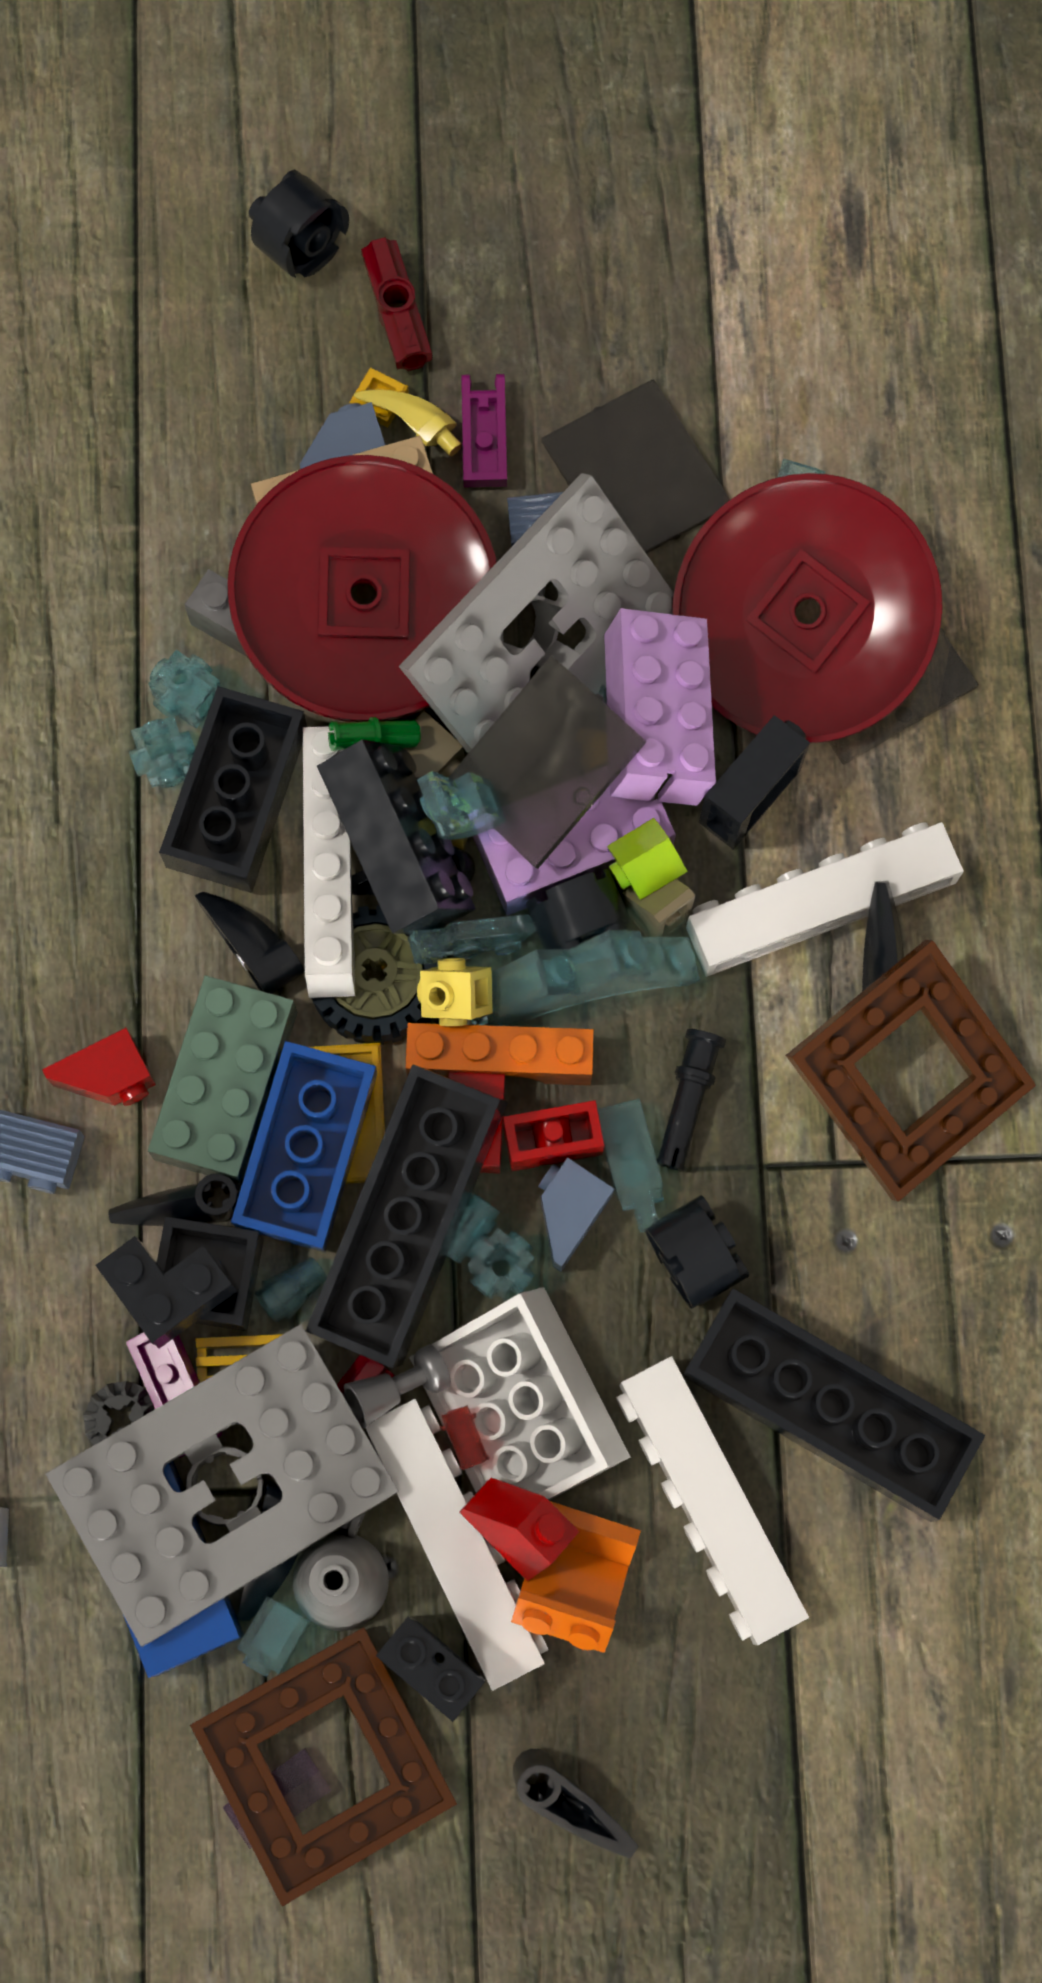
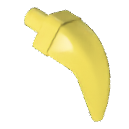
M377 389L354 393L356 399L367 403L372 402L375 406L397 414L415 432L416 436H421L425 446H435L438 444L450 457L461 449L462 443L451 433L457 423L434 404L417 396L393 390Z

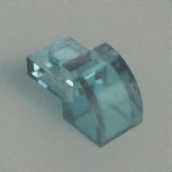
M431 771L417 779L423 794L420 797L421 806L428 818L433 821L438 836L441 839L453 840L471 837L488 831L506 821L491 781L468 772L456 780H452Z

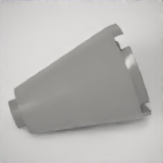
M347 1533L329 1534L306 1548L295 1566L293 1592L296 1602L303 1614L322 1628L333 1631H347L358 1628L377 1615L387 1597L389 1576L385 1561L376 1547L360 1536L356 1535L352 1538L347 1536ZM337 1570L343 1576V1584L338 1590L332 1591L328 1589L327 1578L330 1573Z

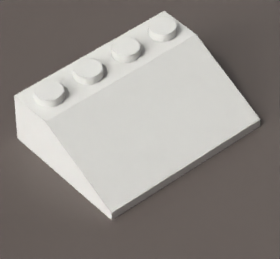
M544 1287L519 1293L431 1344L442 1356L447 1366L451 1383L449 1388L438 1393L431 1392L426 1388L425 1390L475 1492L487 1480L494 1478L545 1496L548 1500H551L630 1458ZM414 1355L409 1358L414 1366Z

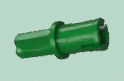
M370 717L368 722L332 721L329 724V730L334 731V733L328 732V742L331 751L345 750L362 739L402 746V748H414L421 740L419 723L414 720L379 721L377 717Z

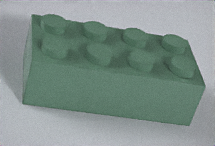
M204 976L148 1148L149 1154L155 1161L207 1176L223 1174L229 1177L235 1184L242 1185L285 1041L289 1042L298 1013L293 1000L210 976Z

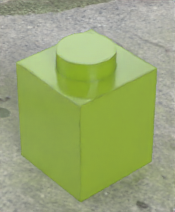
M652 818L607 846L616 861L608 866L622 890L631 886L640 900L688 872L670 838L655 818Z

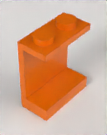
M550 1501L580 1532L550 1566L528 1582L524 1578L511 1622L523 1626L524 1629L533 1634H548L569 1641L579 1649L596 1650L605 1653L616 1622L614 1618L641 1530Z

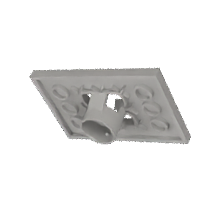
M581 473L400 664L399 668L496 789L507 794L548 750L553 737L561 736L568 707L561 705L557 700L559 686L594 695H599L606 687L604 634L619 610L623 608L673 614L674 593L592 475ZM549 581L558 590L556 601L537 595ZM531 601L536 614L533 636L522 649L504 643L503 630ZM579 619L586 629V634L574 649L556 640L558 632L564 635ZM534 666L549 674L538 688L531 682L529 676Z
M302 1324L46 1473L49 1482L141 1647L166 1634L399 1492ZM240 1424L246 1428L253 1441V1448L249 1453H244L236 1448L223 1447L217 1434L232 1425ZM186 1454L192 1464L187 1475L186 1490L176 1492L164 1475V1468L171 1461ZM222 1455L237 1456L239 1458L229 1465L241 1485L255 1477L258 1479V1488L251 1507L245 1512L239 1511L237 1517L229 1520L211 1514L206 1515L201 1511V1509L216 1500L204 1480L196 1484L199 1469L204 1464L212 1463L214 1458ZM267 1474L271 1475L282 1491V1499L277 1505L261 1514L258 1507L263 1499L264 1492L262 1475ZM198 1514L202 1520L210 1524L227 1527L230 1533L213 1543L206 1544L201 1541L194 1529L193 1519Z

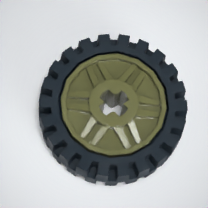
M377 905L376 909H369L368 906L358 907V912L353 913L355 996L312 998V1001L323 1020L330 1028L333 1027L339 1035L345 1038H353L355 1042L361 1044L373 1042L384 1045L385 1041L390 1040L395 1043L401 1041L402 1037L407 1035V1023H427L430 1019L421 1017V1004L417 997V986L420 981V971L438 967L437 960L441 959V955L430 933L392 934L380 905ZM381 966L385 967L383 969L384 980L379 982L376 978L368 979V970L372 968L373 971L380 972L382 970Z

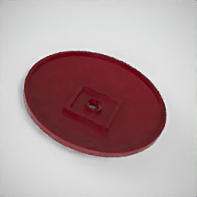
M348 455L330 458L302 468L283 479L257 503L247 517L236 539L229 564L227 584L231 619L237 638L253 667L269 685L294 704L318 715L340 721L368 722L370 717H377L379 721L395 720L430 707L399 668L400 664L497 563L490 538L474 510L459 493L434 474L405 461L384 456ZM361 583L372 585L377 592L376 599L367 605L355 602L351 596V591L356 585Z
M816 473L793 474L773 478L741 492L726 502L708 519L691 542L678 572L673 598V615L707 619L712 706L739 727L756 735L774 715L783 722L789 720L804 731L806 740L810 744L839 740L857 734L875 725L899 707L918 685L932 660L939 639L943 611L941 583L933 554L920 530L909 516L892 500L871 487L845 477ZM811 599L817 601L821 606L819 618L811 624L801 623L796 617L798 605L804 600Z

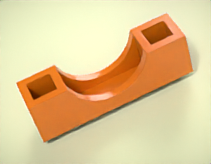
M407 1023L406 1074L408 1077L413 1064L448 1078L449 1072L505 1074V1076L537 1080L544 1084L591 1086L594 1029L487 1025L440 1026L439 1024Z

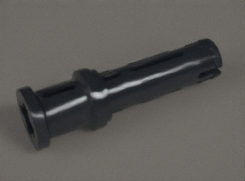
M687 1029L685 1037L689 1041L682 1065L677 1066L675 1070L676 1080L679 1081L659 1156L655 1164L661 1167L667 1165L669 1166L668 1169L684 1172L685 1161L705 1090L710 1089L711 1085L715 1083L716 1077L712 1073L720 1048H724L726 1039L721 1036L697 1029Z

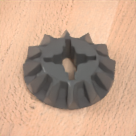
M128 1381L106 1384L96 1394L91 1396L83 1417L85 1435L93 1446L109 1437L108 1434L112 1430L111 1427L114 1420L109 1416L110 1413L106 1411L107 1407L122 1412L126 1407H130L135 1402L131 1408L132 1412L128 1417L132 1422L155 1410L145 1388Z

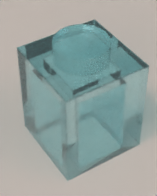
M267 1596L237 1647L238 1650L246 1654L242 1662L266 1677L271 1670L278 1674L283 1673L312 1621L275 1598Z

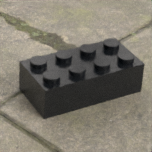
M217 686L159 851L166 868L252 893L303 744V727H307L304 711Z
M362 739L317 765L392 934H432L476 910L471 899L473 896L472 886L467 877L458 871L452 857L454 855L453 844L446 833L440 830L433 816L435 813L434 803L429 794L420 788L414 774L417 771L415 761L406 749L398 745Z

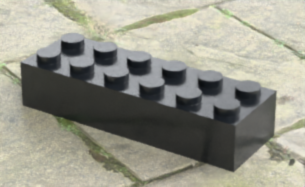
M412 1064L306 1332L388 1367L395 1368L403 1365L508 1104L507 1101Z
M733 1288L682 1375L687 1380L929 1522L941 1519L985 1437L978 1430Z

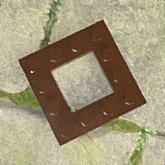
M927 939L785 1055L888 1196L897 1202L1036 1086L935 942ZM921 1009L969 1077L905 1131H902L854 1064Z
M364 1627L190 1724L282 1907L457 1805L383 1662L376 1657L378 1653ZM343 1696L389 1785L302 1834L257 1744Z

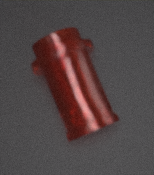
M468 1405L441 1415L444 1422L440 1426L441 1430H447L460 1462L461 1470L471 1468L490 1459L473 1420L477 1417L476 1412L471 1413Z

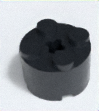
M297 170L289 171L266 197H258L249 209V217L253 220L251 226L253 244L285 272L295 278V274L300 273L303 277H309L324 268L340 248L334 243L339 232L341 231L346 235L349 227L347 209L313 180L302 175Z
M609 868L603 869L601 879L599 880L596 879L594 872L546 890L545 893L548 899L539 905L535 897L526 902L546 955L554 954L557 962L582 953L581 948L584 947L583 943L597 938L599 945H603L621 938L625 935L624 931L627 930L626 924L631 921Z
M702 1195L655 1221L650 1227L645 1229L646 1236L661 1264L665 1265L671 1275V1282L691 1309L706 1303L750 1276L736 1252L733 1254L729 1252V1250L736 1247L735 1241L722 1221L713 1225L712 1221L716 1219L715 1215Z

